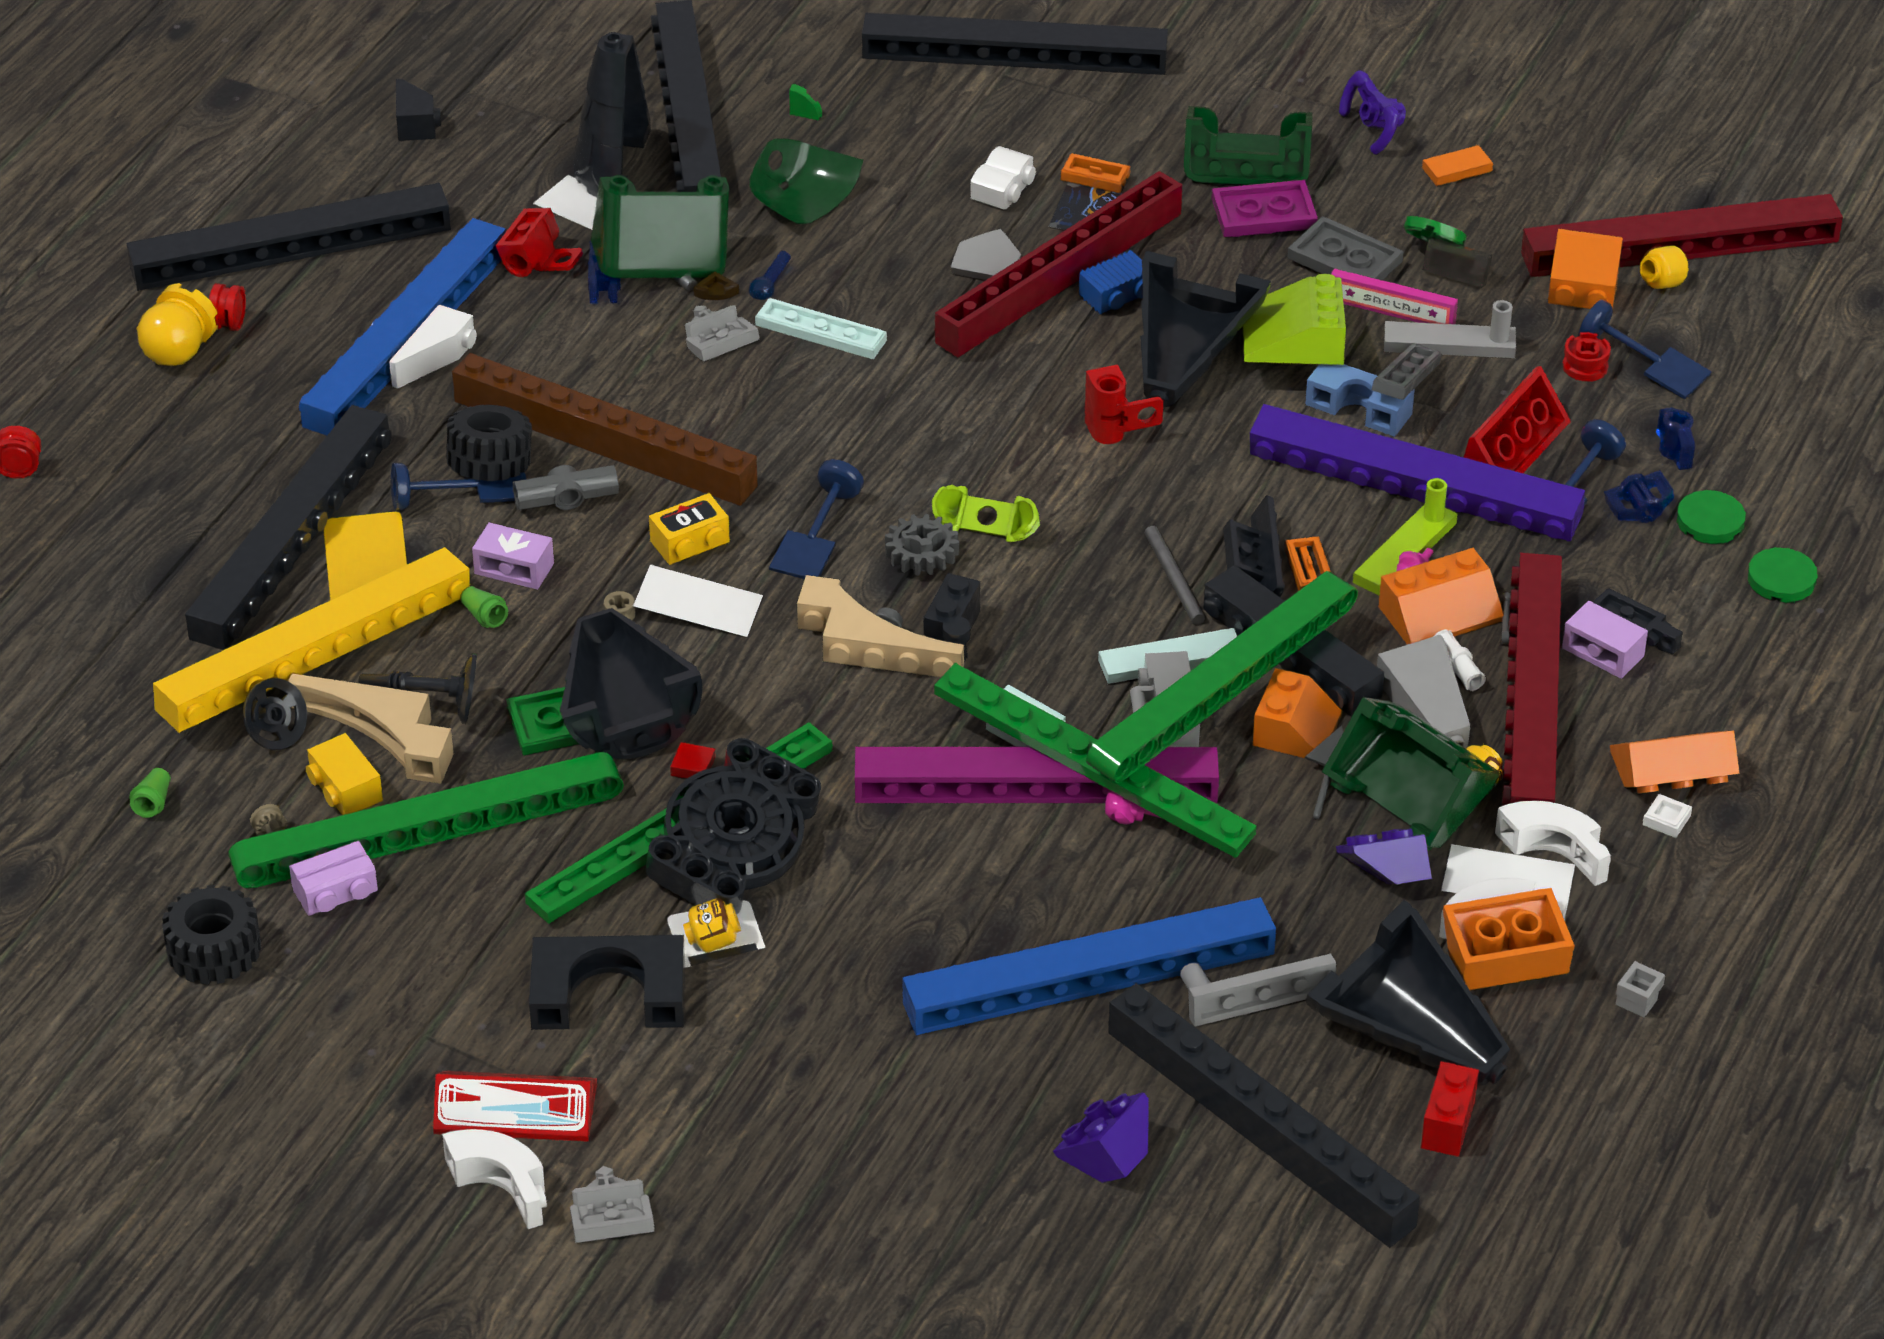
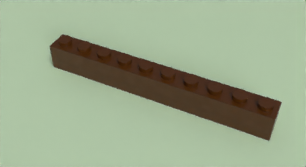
M469 353L452 371L455 402L468 407L476 405L509 407L527 416L533 431L703 493H710L714 497L739 506L745 502L758 486L756 455Z

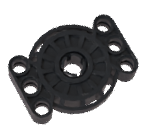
M738 738L732 740L726 749L724 766L700 771L687 778L675 789L667 805L663 827L664 835L655 837L649 845L646 863L648 877L695 905L719 898L726 905L732 903L736 914H738L742 908L745 890L768 885L782 877L793 866L801 849L804 833L803 820L812 818L818 808L821 792L819 779L749 739ZM671 818L676 823L673 827L671 825ZM728 826H734V827L740 828V829H733V828H731L730 831H729V833L724 832L725 827H728ZM795 827H796L797 837H796V835L792 832V830H793Z

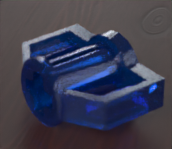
M1673 407L1660 409L1656 431L1661 439L1659 445L1660 453L1664 457L1674 460L1679 470L1692 468L1695 442L1691 432L1694 422L1693 416L1684 410Z
M1660 470L1646 476L1642 474L1630 475L1621 482L1620 486L1604 491L1605 501L1618 520L1639 521L1641 523H1649L1656 520L1674 499L1673 488ZM1656 487L1663 497L1661 499L1655 498L1650 489ZM1620 500L1629 501L1634 509H1626Z

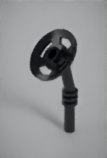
M472 653L466 660L465 666L462 667L460 675H451V679L414 676L411 672L392 671L390 674L362 673L359 676L358 682L359 684L406 691L446 692L448 697L456 698L458 716L461 723L466 724L472 699L477 654Z
M279 678L266 679L256 684L248 693L243 707V720L248 734L258 745L270 750H281L292 746L303 734L307 723V707L301 692L292 683ZM277 688L285 692L286 695L282 699L273 696L267 697L266 689ZM294 706L295 720L292 729L289 730L287 728L291 721L290 707ZM261 729L266 732H276L280 740L270 741L261 737L259 733Z

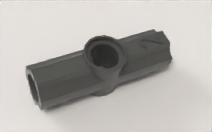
M560 465L553 468L548 473V476L513 481V493L517 510L555 504L562 510H571L580 506L584 499L618 494L619 484L614 465L576 471L575 468L569 465Z

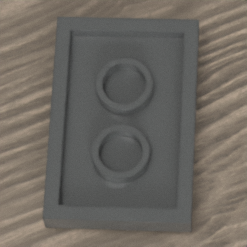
M1322 216L1288 248L1287 258L1322 274H1331L1334 269L1383 280L1403 261L1404 251Z

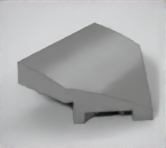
M998 229L960 242L951 264V272L956 275L987 280L1022 258V256L1005 233Z
M696 306L693 320L685 324L687 347L703 362L760 340L758 328L743 317H737L736 306H729L719 311H711L706 306Z
M602 1166L596 1171V1179L586 1187L576 1188L572 1191L573 1205L570 1207L576 1243L655 1232L649 1196L644 1194L643 1181L641 1180L625 1181L615 1177L613 1169Z

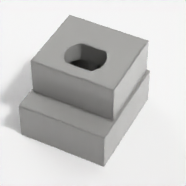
M1635 961L1617 984L1616 1005L1645 1018L1658 1000V993L1664 985L1665 974Z

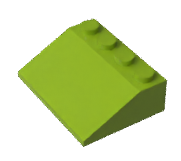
M1319 274L1316 277H1307L1267 294L1264 303L1243 326L1244 362L1344 365L1346 325L1341 278H1335L1331 274Z

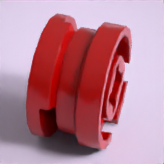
M215 283L209 296V300L217 310V315L214 317L215 323L218 325V329L224 326L229 327L231 331H239L243 324L246 310L244 287L233 285L227 288L225 284Z
M1580 332V336L1576 338L1573 335L1566 340L1564 347L1565 357L1562 363L1564 372L1573 379L1584 382L1603 378L1609 368L1610 343L1605 338L1602 340L1598 339V334L1590 332Z
M8 426L0 430V474L10 478H25L31 476L37 470L42 445L40 438L34 431L23 426Z

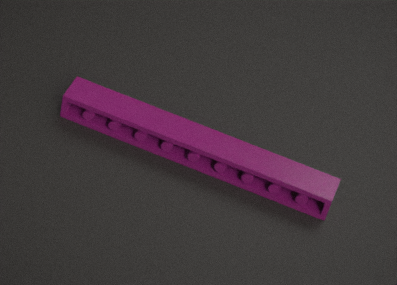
M855 747V803H1106V797L1109 789L1032 747ZM1168 747L1145 764V766L1208 800L1218 803L1219 769L1217 747Z

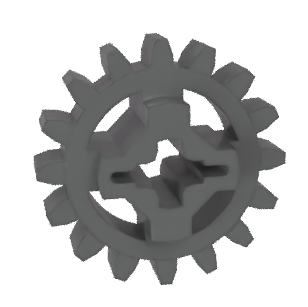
M913 514L911 515V521L900 518L898 519V526L890 525L889 534H885L886 558H891V565L893 567L901 564L902 572L904 573L909 569H914L915 575L918 576L921 571H927L929 575H933L934 568L944 571L946 570V563L954 564L955 555H959L958 531H953L952 523L942 525V517H937L934 521L930 520L929 514H925L923 518H917Z

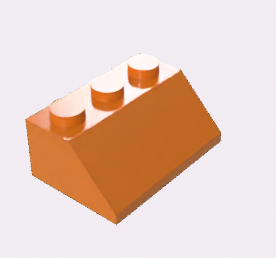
M1474 548L1381 576L1378 607L1407 645L1434 637L1437 632L1444 629L1450 630L1455 637L1502 622L1504 614L1490 568Z
M1734 730L1610 745V752L1624 787H1636L1637 793L1659 791L1658 784L1670 782L1672 789L1693 787V779L1706 778L1707 785L1729 782L1728 775L1740 774Z
M1552 888L1443 905L1449 957L1469 990L1569 973L1574 943Z

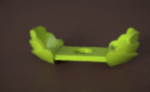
M948 485L939 488L932 499V509L935 518L942 517V525L952 523L953 531L963 529L1006 537L1007 542H1015L1026 539L1035 533L1040 526L1039 513L1034 502L1022 496H1016L1013 504L968 496V489L965 486L956 487ZM987 507L993 508L997 512L996 521L991 525L979 523L977 517L980 510Z

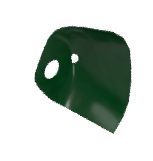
M773 139L765 145L749 178L750 189L759 201L783 217L797 224L812 223L837 207L851 193L859 179L863 160L798 140ZM778 150L782 155V163L777 170H772L768 163L769 157L773 151ZM786 181L789 186L783 190L779 185Z

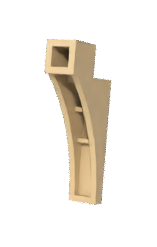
M806 575L797 602L798 629L824 632V662L942 677L954 663L964 667V645L936 640L895 626L876 616L855 601L842 589L839 579Z
M291 674L289 682L301 692L306 703L307 712L337 720L374 739L404 766L407 779L442 783L454 754L451 728L429 725L431 722L429 694Z

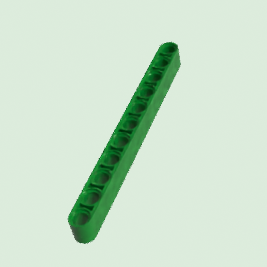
M1330 571L1324 572L1100 737L1087 754V764L1115 783L1124 781L1344 616L1357 600V588Z
M599 752L236 842L230 848L228 856L238 884L248 889L289 880L291 879L290 865L357 841L361 843L366 855L373 859L610 800L621 793L624 784L612 756L605 752Z

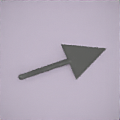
M1342 726L1307 754L1304 759L1325 766L1343 734ZM1325 774L1313 813L1314 819L1320 818L1331 779Z

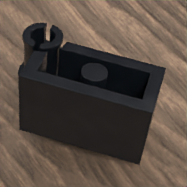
M947 573L923 617L924 636L964 645L965 662L966 658H968L967 642L970 640L971 628L980 613L981 581Z

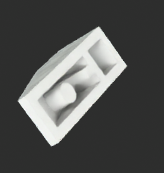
M438 305L389 361L392 387L400 388L459 360L468 348L473 347L476 341L477 333L474 330L473 315Z

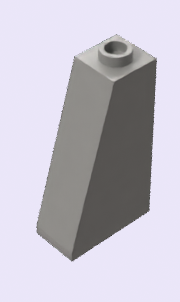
M1441 634L1379 653L1377 667L1384 671L1383 690L1390 700L1409 710L1466 749L1469 743L1470 722L1447 647Z

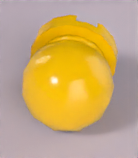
M180 283L169 285L157 298L156 304L142 315L137 326L138 343L144 355L156 364L175 366L186 363L198 352L201 343L206 342L218 329L214 319L217 315V310L211 301L199 290L195 289L192 293L182 289V284Z

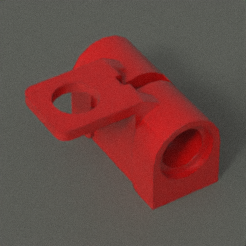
M551 208L523 209L496 244L505 268L517 277H526L533 269L538 271H568L576 265L583 255L581 248L555 249L553 243L559 236V227ZM571 256L569 260L563 263H556L562 257Z
M1118 364L1086 371L1085 424L1095 441L1102 444H1115L1123 439L1127 431L1157 426L1162 423V398L1153 397L1128 402L1126 398V379ZM1146 407L1155 408V412L1150 418H1138V414L1142 409Z

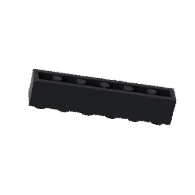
M1234 565L1205 583L1203 610L1228 628H1234L1236 635H1240L1285 601ZM1326 630L1322 631L1279 664L1286 671L1310 676L1334 703L1351 717L1363 697L1378 700L1382 698L1384 671Z

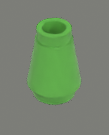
M473 586L467 587L461 594L462 604L465 605L481 626L496 628L505 622L508 616V607L502 597Z
M162 768L152 769L130 792V806L137 815L149 818L159 814L164 809L171 780L166 770Z

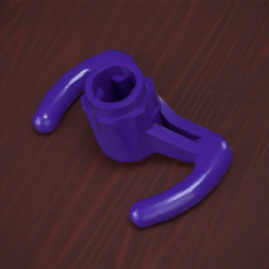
M1359 70L1353 74L1343 90L1339 114L1343 117L1350 114L1351 103L1358 88L1363 100L1359 109L1363 124L1368 127L1384 129L1379 138L1370 146V151L1376 155L1387 147L1393 138L1396 128L1403 124L1406 110L1405 106L1398 102L1397 99L1387 98L1379 92L1369 78V75Z

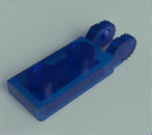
M590 241L588 269L590 303H598L599 291H608L610 303H618V291H621V278L610 277L601 272Z

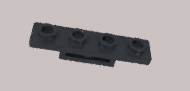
M1266 495L1251 515V527L1231 519L1224 526L1227 570L1235 565L1274 594L1281 597L1285 588V582L1282 579V558L1279 553L1280 537L1277 534L1276 526L1277 513L1275 512L1273 497Z

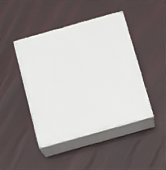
M1658 794L1644 815L1643 825L1676 838L1690 818L1692 806Z

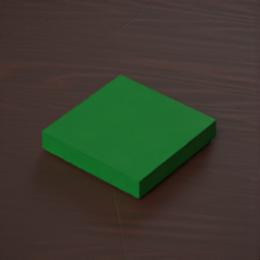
M565 687L506 699L507 710L523 756L579 744L567 730L560 713Z

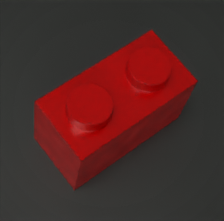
M1443 1061L1440 1062L1424 1116L1422 1149L1459 1157L1476 1099L1479 1069Z

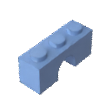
M1319 364L1307 379L1305 405L1332 415H1336L1346 405L1355 404L1366 408V427L1395 437L1412 415L1414 390L1401 400L1372 391L1373 381L1377 375L1345 364Z

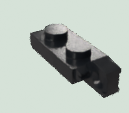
M1610 588L1606 589L1593 601V603L1648 630L1646 643L1649 646L1656 645L1659 650L1674 654L1681 648L1683 631L1672 627L1666 621V615Z

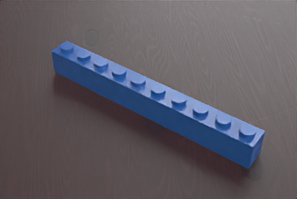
M472 218L464 228H461L450 243L441 249L433 261L424 267L417 278L407 285L401 295L390 303L384 313L373 321L368 330L355 340L351 348L338 358L335 365L320 377L318 383L302 396L299 402L302 427L327 436L351 405L366 408L391 381L389 361L435 308L441 305L456 310L502 261L496 244L505 234L506 228Z
M1261 897L1239 901L1233 904L1203 909L1184 915L903 977V1005L915 1035H920L1131 987L1135 983L1141 985L1180 976L1183 967L1190 963H1197L1201 966L1202 970L1273 955L1275 952L1276 927Z

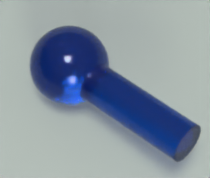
M780 251L764 276L757 277L750 283L749 294L751 297L765 300L773 296L775 291L773 284L790 261L791 256L789 253Z

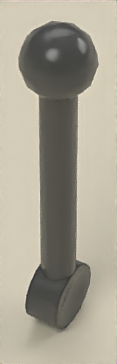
M1508 592L1503 593L1500 597L1504 614L1502 618L1501 640L1503 645H1508L1511 593Z

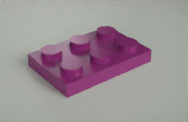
M1305 180L1212 188L1211 199L1223 237L1271 234L1294 230L1302 231L1309 229L1318 221Z

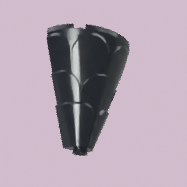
M617 32L607 33L597 43L588 75L587 93L580 116L581 122L574 151L573 168L575 178L578 184L582 183L586 186L587 192L596 198L600 177L621 175L628 179V176L622 175L623 146L644 149L651 131L650 115L634 38L632 35H624Z
M1146 251L1142 260L1143 300L1141 305L1143 335L1140 336L1145 397L1147 399L1161 397L1163 407L1172 406L1209 369L1212 360L1234 339L1236 333L1261 307L1268 294L1271 284L1270 280L1239 273L1236 281V292L1179 279L1177 258Z
M613 608L578 618L569 650L570 662L565 677L566 685L560 707L564 724L571 736L585 749L590 748L598 752H605L615 759H631L646 756L665 748L675 741L686 730V723L692 714L696 715L700 706L702 679L697 667L670 650L668 645L646 633L644 627Z
M1403 900L1380 923L1375 942L1340 976L1331 971L1307 994L1306 1003L1315 1012L1320 1013L1333 1022L1372 1037L1379 1043L1417 1056L1421 1063L1439 1069L1441 1061L1479 1069L1477 1084L1482 1086L1486 1085L1489 1081L1492 1084H1496L1508 1069V1066L1504 1063L1510 1048L1478 996L1472 995L1451 958L1444 953L1417 909L1413 908L1406 900Z

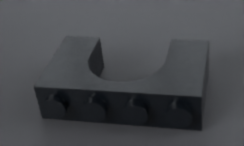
M684 935L533 937L529 995L531 1030L569 1029L571 997L575 988L585 979L602 973L624 974L640 983L644 989L645 1028L684 1027Z

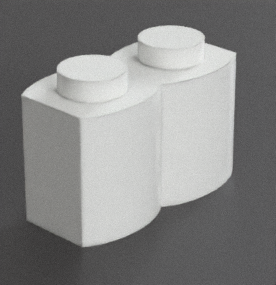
M1001 146L996 147L989 155L986 163L977 169L971 179V199L1004 210L1012 202L1016 203L1021 191L1027 185H1030L1035 178L1036 168L1033 167V157Z

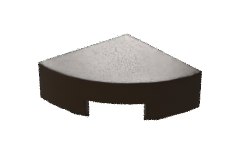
M713 272L693 287L694 296L704 300H724L739 294V284L717 272Z

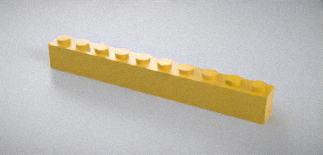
M445 547L154 682L155 711L180 733L245 702L250 690L263 680L279 678L289 681L292 673L302 675L460 600L462 592L467 587H470V568Z

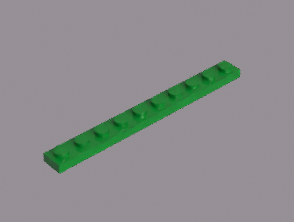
M954 663L934 685V694L1234 858L1238 857L1256 835L1257 825L1145 765L1124 781L1115 783L1086 762L1087 754L1097 739L957 663Z
M809 722L766 749L804 769L832 752L833 745L831 739ZM667 808L526 892V904L549 924L645 866L650 842L655 837L664 835L663 827ZM671 818V825L673 827L676 823Z

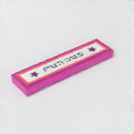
M1334 269L1331 273L1335 278H1341L1343 303L1345 305L1417 323L1456 324L1458 299Z

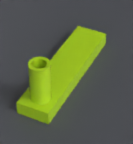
M1433 478L1427 482L1425 504L1353 573L1354 584L1379 596L1381 576L1397 571L1399 556L1403 552L1412 551L1423 554L1427 548H1432L1457 524L1458 514L1445 508L1447 483L1444 480Z

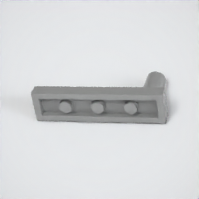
M1505 300L1496 301L1493 304L1491 326L1385 321L1384 352L1402 353L1413 343L1439 351L1442 355L1515 358L1516 327H1510L1513 306Z
M1331 954L1211 983L1199 964L1190 963L1183 967L1180 973L1181 979L1189 990V1018L1195 1027L1306 1000L1307 994L1331 971L1336 973V961Z

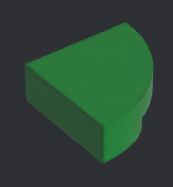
M792 84L789 89L790 115L820 120L822 109L819 102H815L806 93L807 90L805 88Z

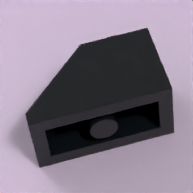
M396 79L398 141L436 139V127L441 126L440 108H434L433 95L403 79Z

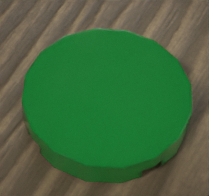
M1407 216L1403 227L1407 234L1428 243L1436 242V240L1441 241L1443 247L1451 249L1463 248L1467 237L1464 232L1454 227L1417 216Z
M1703 490L1693 492L1682 499L1678 506L1676 521L1683 533L1686 534L1688 532L1694 535V540L1701 543L1719 544L1729 542L1734 539V535L1741 534L1744 530L1746 512L1742 504L1733 496L1720 491Z
M1775 547L1762 550L1753 556L1748 567V582L1755 592L1772 600V596L1781 598L1780 602L1786 603L1803 600L1811 595L1818 578L1817 567L1812 559L1802 552L1790 548Z

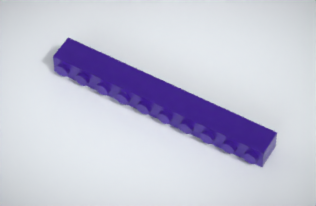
M1263 404L1250 431V454L1261 459L1273 460L1294 468L1310 470L1327 477L1350 481L1360 486L1365 485L1389 494L1409 497L1425 503L1427 482L1430 479L1439 478L1447 483L1445 508L1455 512H1464L1482 517L1485 520L1515 526L1518 529L1541 533L1555 539L1559 538L1571 542L1584 512L1585 490L1267 404Z

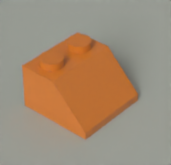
M1558 229L1548 303L1591 309L1599 300L1604 299L1611 304L1613 309L1623 237Z
M1275 668L1255 712L1253 746L1305 758L1307 754L1335 731L1342 710L1310 676Z

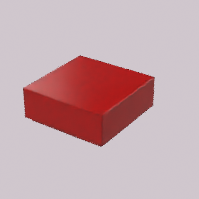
M681 742L670 766L671 776L687 779L700 771L710 769L716 758L715 748Z

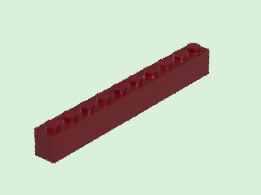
M1161 171L1156 172L935 312V343L959 358L1079 281V275L1082 270L1085 271L1087 267L1091 268L1093 265L1096 266L1098 263L1101 264L1103 261L1106 262L1108 259L1116 257L1180 216L1183 184Z
M1824 194L1524 228L1521 255L1531 277L1551 275L1558 229L1623 237L1619 267L1640 265L1643 256L1648 250L1664 246H1676L1683 251L1687 259L1826 244L1839 242L1843 216L1832 195Z
M1520 552L1519 566H1512L1510 587H1517V590L1511 589L1510 610H1516V613H1510L1509 634H1515V637H1509L1508 658H1514V661H1508L1507 682H1513V685H1507L1506 706H1511L1512 710L1506 709L1505 731H1511V735L1505 734L1504 756H1510V760H1504L1503 781H1509V785H1503L1502 806L1522 801L1555 803L1562 556Z

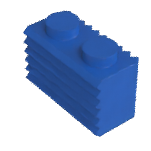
M1129 250L1128 253L1124 252L1123 255L1114 256L1112 260L1108 259L1106 262L1103 261L1101 264L1098 263L1091 268L1087 267L1085 271L1082 270L1079 275L1080 297H1083L1084 301L1087 300V303L1094 307L1095 311L1098 310L1099 314L1111 309L1117 310L1125 303L1137 298H1143L1142 259L1132 250Z

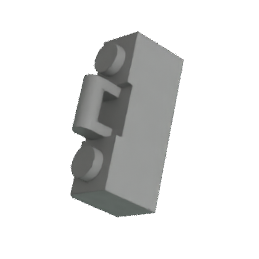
M1187 651L1145 653L1144 668L1138 669L1139 686H1135L1130 690L1133 713L1144 706L1146 701L1149 702L1191 671ZM1200 724L1169 747H1199Z

